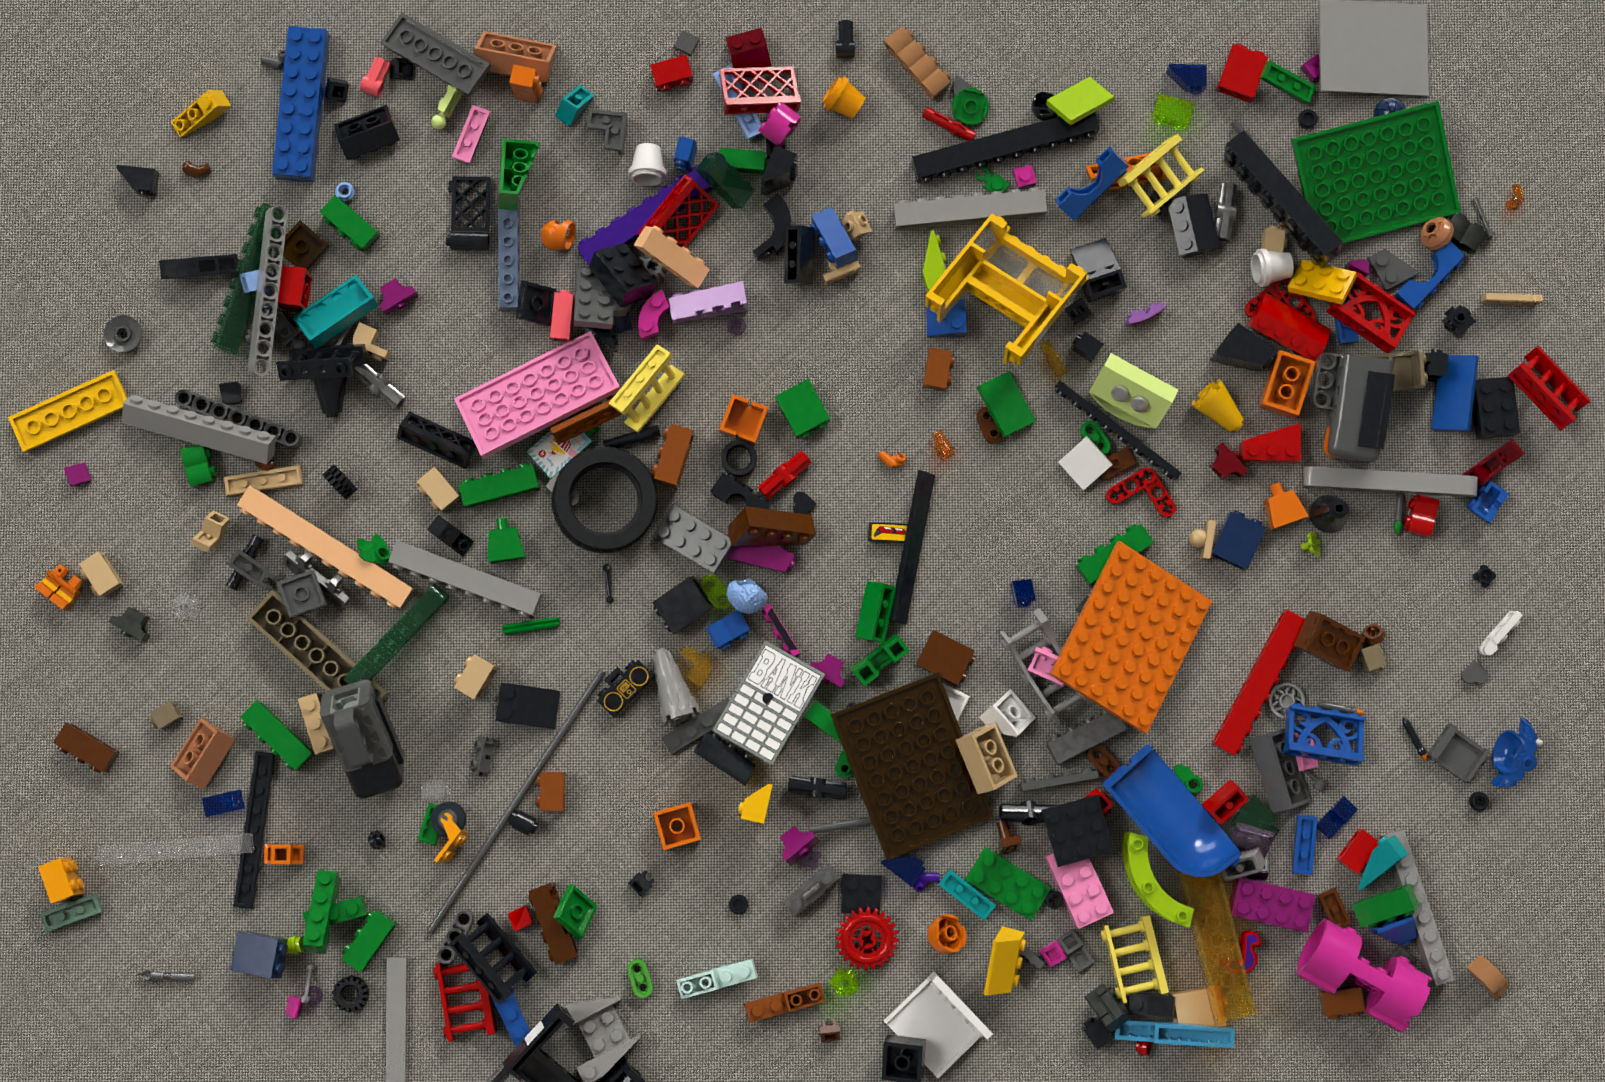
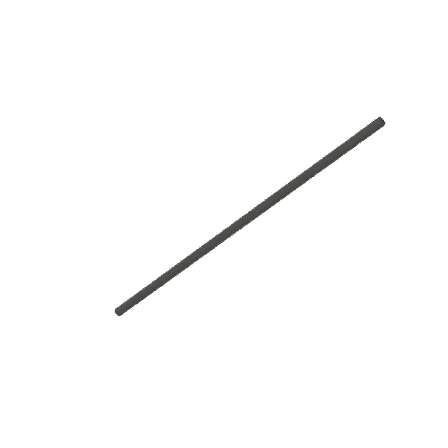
M600 669L427 928L429 933L433 934L514 810L537 778V775H539L606 674Z

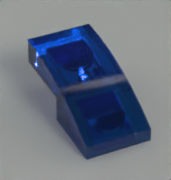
M241 789L202 798L205 817L245 808Z
M1342 796L1317 822V828L1330 839L1343 824L1349 821L1358 809L1345 796Z

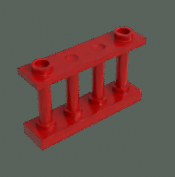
M1536 346L1524 356L1528 363L1525 365L1522 362L1507 376L1562 431L1576 419L1572 411L1578 412L1591 400L1539 346ZM1533 368L1542 375L1540 379L1531 371ZM1546 382L1555 389L1553 393L1545 385ZM1560 396L1568 402L1567 406L1558 399Z
M441 962L436 963L433 973L435 980L438 979L446 1025L443 1026L444 1037L448 1038V1042L455 1040L454 1034L483 1029V1031H487V1035L495 1034L497 1027L492 997L479 980H475L474 983L446 988L444 976L470 970L465 964L443 968ZM474 990L480 991L481 999L478 1002L449 1007L448 995ZM475 1010H480L484 1013V1019L480 1022L459 1026L452 1025L451 1015Z

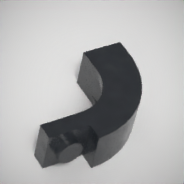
M779 193L763 204V209L774 223V231L769 239L753 251V256L757 261L761 258L764 260L770 256L772 249L778 255L785 247V226H791V215L786 202Z

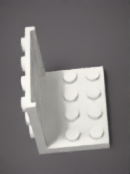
M934 971L883 1020L897 1036L926 1039L925 1065L937 1078L979 1038L984 1036L988 1040L993 1035Z

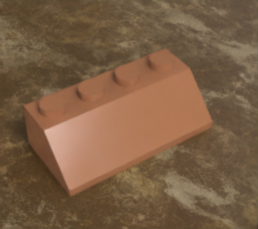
M483 31L475 47L474 55L490 63L492 66L489 70L490 72L511 76L514 64L536 69L538 76H540V81L548 82L552 73L557 45Z

